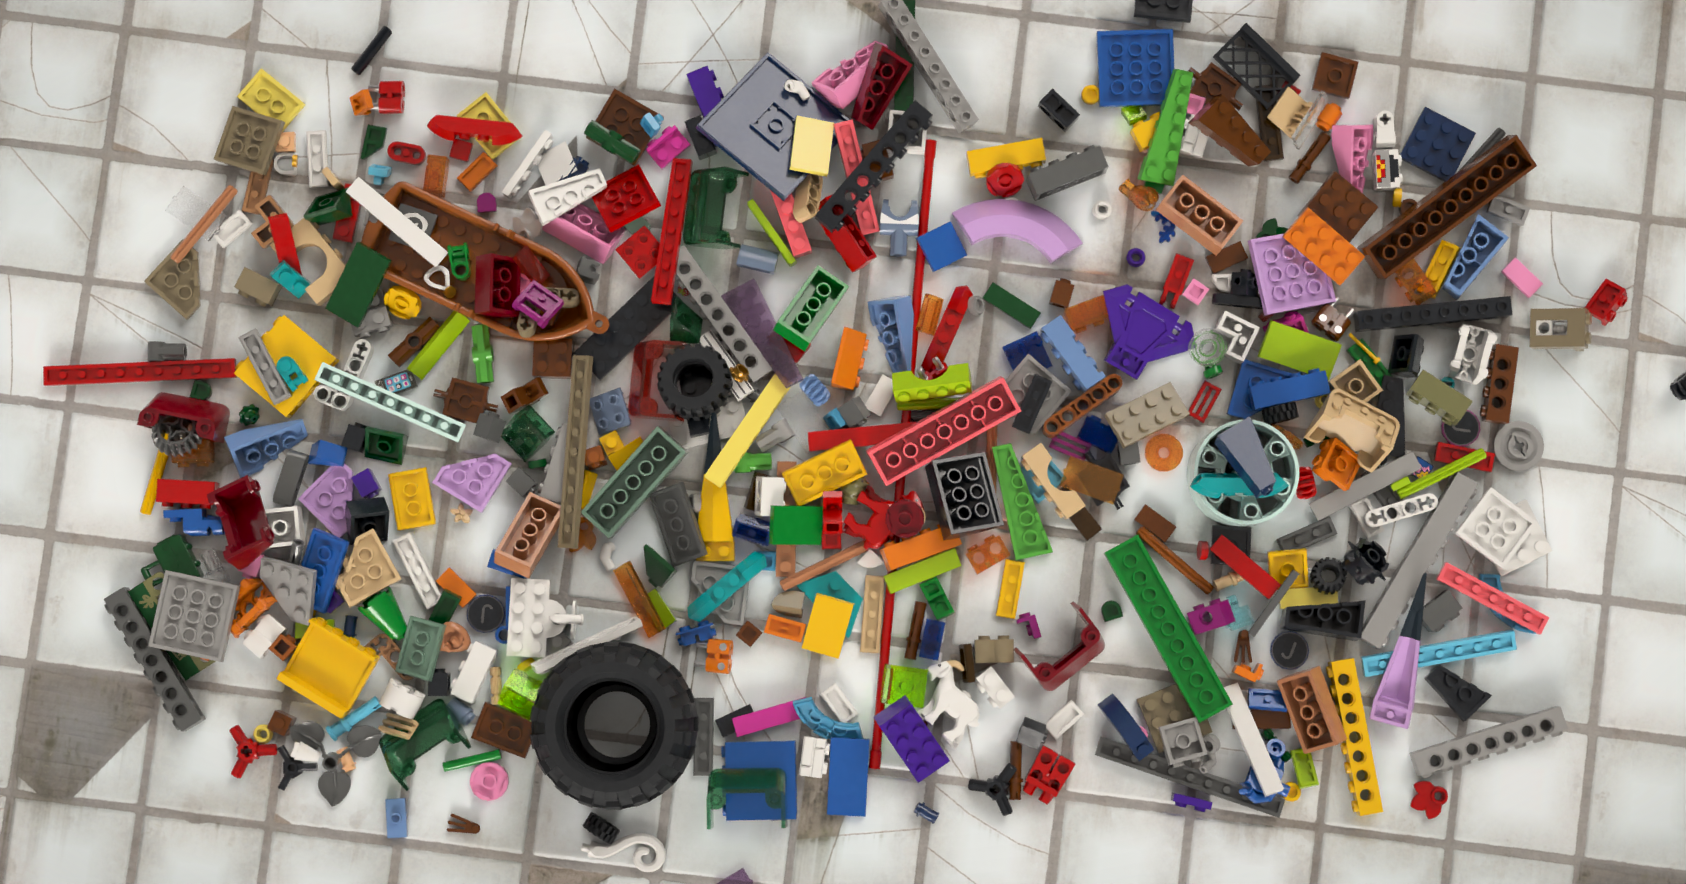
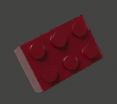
M493 253L476 256L475 314L503 319L519 316L520 310L517 311L512 308V303L520 295L521 259Z

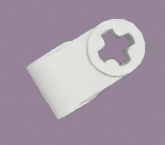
M1381 111L1373 119L1374 148L1395 147L1394 117L1389 111ZM1383 117L1387 122L1384 124L1383 121H1380V118Z

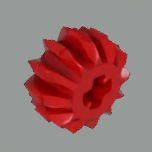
M1309 466L1299 467L1296 495L1299 499L1314 497L1317 491L1312 470Z

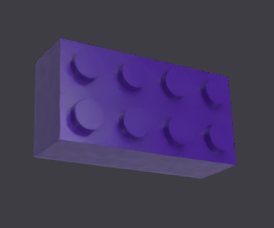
M906 695L873 717L918 783L950 762Z

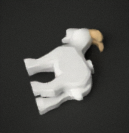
M950 660L930 665L927 668L931 675V682L936 677L940 680L930 702L925 708L918 710L917 713L930 726L934 724L942 712L954 721V728L951 731L944 732L942 736L947 739L945 741L947 744L956 749L964 737L966 727L968 725L972 727L979 726L978 719L980 713L977 704L971 699L972 695L965 690H959L955 686L952 668L961 672L964 671V666L959 661Z

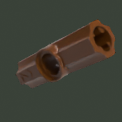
M429 317L415 331L409 333L405 340L390 352L388 356L400 368L416 352L423 349L424 345L432 338L440 326ZM413 338H419L417 346H410V341Z

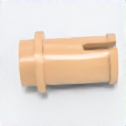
M344 747V748H342V749H339L338 751H336V753H337V754H340V753L343 752L347 747ZM348 751L341 758L342 770H345V773L356 769V762H353Z

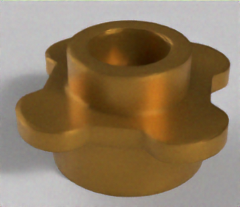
M737 364L734 368H729L732 377L736 381L743 382V380L747 381L749 379V371L744 365Z

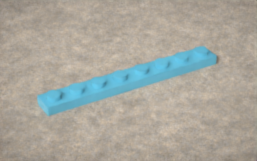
M1511 629L1420 646L1418 668L1517 650L1515 631ZM1393 651L1362 656L1363 675L1369 677L1384 674Z

